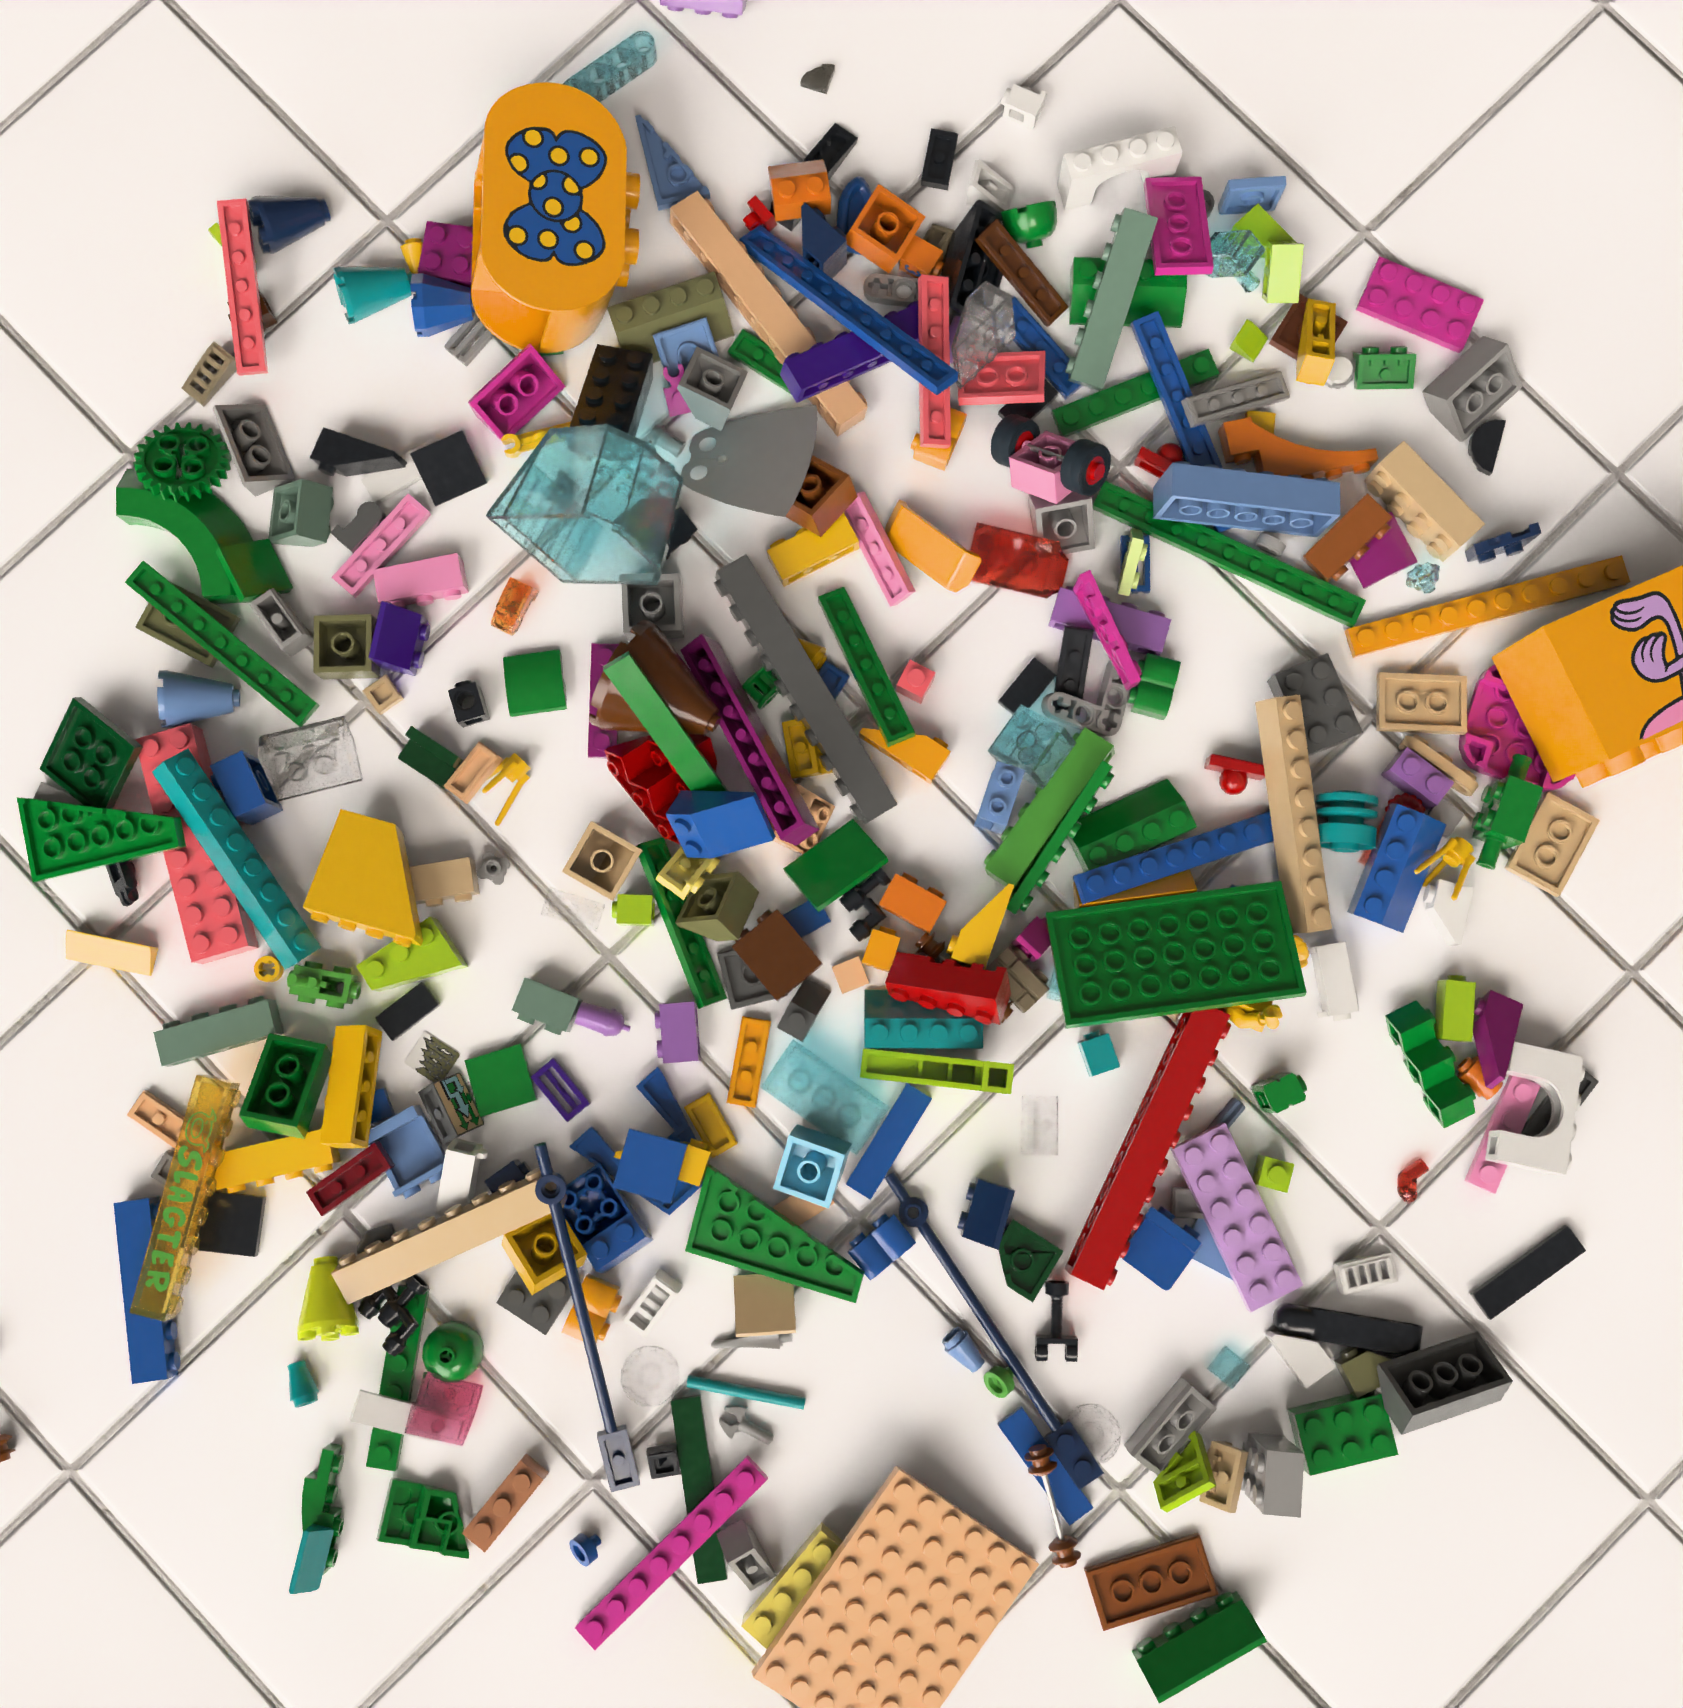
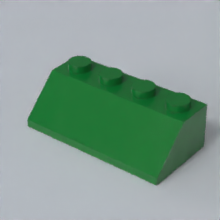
M1073 258L1070 269L1069 325L1086 324L1087 317H1084L1083 313L1088 299L1093 300L1097 290L1092 288L1097 271L1102 272L1106 262L1101 260V258ZM1145 259L1123 326L1131 327L1132 321L1159 311L1165 328H1181L1187 292V275H1154L1153 259Z
M1165 779L1081 817L1078 821L1082 824L1080 830L1073 839L1068 836V840L1083 872L1147 852L1194 830L1197 825L1185 800L1171 782Z
M1237 1591L1221 1594L1215 1599L1216 1603L1207 1608L1199 1607L1195 1609L1185 1621L1171 1623L1163 1629V1633L1153 1639L1152 1637L1145 1638L1136 1645V1649L1132 1653L1159 1704L1267 1642Z

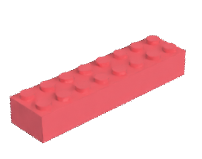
M188 723L134 739L143 746L139 754V760L153 814L181 817L186 847L165 851L163 854L191 962L206 964L259 948L252 920L152 773L163 761L189 749L212 783L210 777L213 775L210 768L212 764L203 729Z

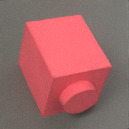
M910 659L896 684V692L922 704L934 681L936 672Z

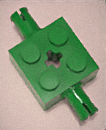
M1514 754L1507 776L1487 785L1481 795V801L1484 803L1481 812L1476 813L1471 827L1474 829L1472 838L1484 842L1476 862L1477 865L1491 870L1496 868L1495 865L1501 848L1507 849L1525 843L1543 787L1525 781L1529 766L1532 763V759L1525 755Z

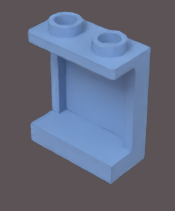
M1000 761L996 763L974 826L998 834L1003 833L1008 824L1022 782L1024 769Z
M412 1105L370 1129L368 1145L380 1141L395 1164L393 1168L386 1172L395 1190L392 1192L394 1197L403 1195L407 1199L420 1192L421 1188L419 1185L429 1180L433 1184L441 1180L445 1151L420 1105Z

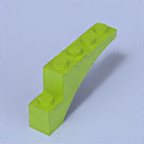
M863 1048L860 1078L1011 1095L1014 1064Z

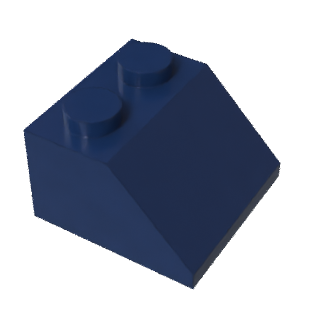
M976 1177L975 1183L970 1182L965 1199L970 1200L967 1212L961 1211L957 1228L962 1229L960 1235L966 1239L999 1250L1015 1190L1011 1187Z

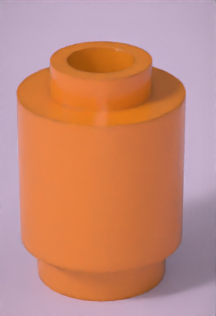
M1468 1056L1457 1066L1459 1071L1457 1077L1464 1084H1469L1478 1097L1483 1096L1488 1100L1503 1085L1501 1081L1493 1089L1485 1086L1478 1056L1472 1059Z

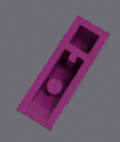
M1493 990L1488 991L1482 998L1478 997L1475 1000L1473 1036L1485 1086L1489 1089H1493L1506 1077L1524 1005Z

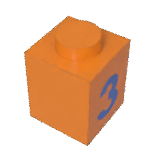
M914 235L900 258L899 270L914 278H919L921 274L940 276L945 264L942 262L943 250Z

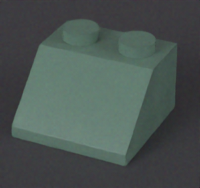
M299 479L275 487L268 537L271 544L315 547L327 543L331 532L329 525L330 512L334 505L332 498L333 487L305 479Z

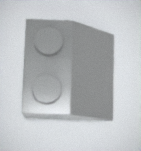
M1071 492L1055 504L1028 494L1030 518L1039 559L1095 549L1091 495L1085 496L1077 492Z

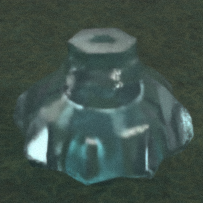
M1429 561L1416 565L1413 570L1407 573L1405 585L1416 591H1423L1424 594L1433 592L1436 589L1435 583L1439 580L1440 566L1431 564Z

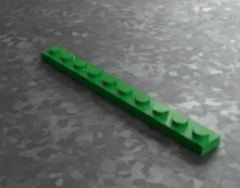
M1107 481L1101 487L1093 504V510L1132 528L1142 530L1145 534L1350 628L1355 626L1366 602L1363 598L1201 524L1153 519V502Z

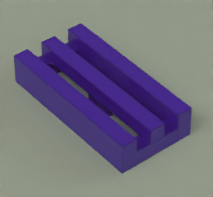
M552 1058L531 1076V1079L566 1122H570L584 1108L591 1104L555 1058ZM553 1067L581 1101V1104H576L551 1073L550 1068ZM543 1074L573 1109L570 1113L540 1078Z

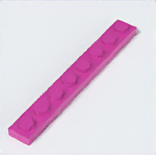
M747 1455L575 1626L577 1632L596 1650L769 1477Z

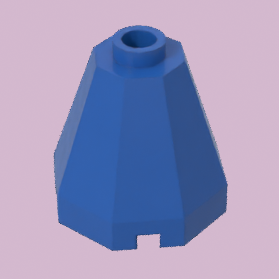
M424 273L412 274L410 288L411 292H416V294H413V299H411V308L417 337H430L474 319V313L476 312L472 304L471 288Z

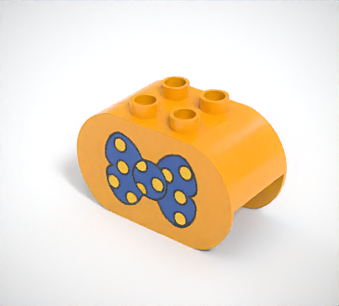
M550 82L531 83L514 88L502 95L493 104L487 115L474 177L471 299L474 310L482 324L494 336L521 350L530 343L538 353L566 351L587 340L599 327L615 287H627L630 265H636L639 253V229L629 228L631 209L636 210L639 203L640 174L626 172L627 147L623 133L615 118L599 101L589 94L568 85Z

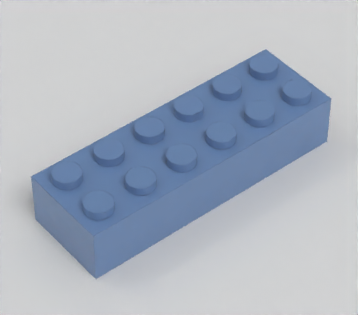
M1178 461L1172 463L1153 486V519L1317 538L1341 515L1340 483L1331 482L1326 478L1305 479L1300 475L1280 476L1274 475V473L1269 471L1255 473L1247 472L1243 468H1233L1230 470L1218 468L1216 465L1197 466L1191 465L1186 461Z

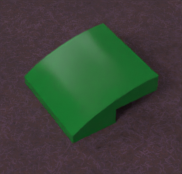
M560 649L503 657L506 696L510 717L567 709L566 685L563 679Z

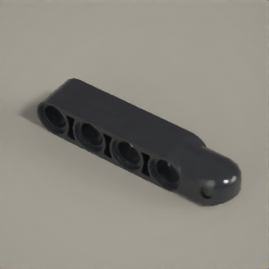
M1292 1303L1279 1305L1273 1313L1275 1328L1286 1335L1400 1355L1418 1351L1421 1347L1423 1326L1413 1323Z

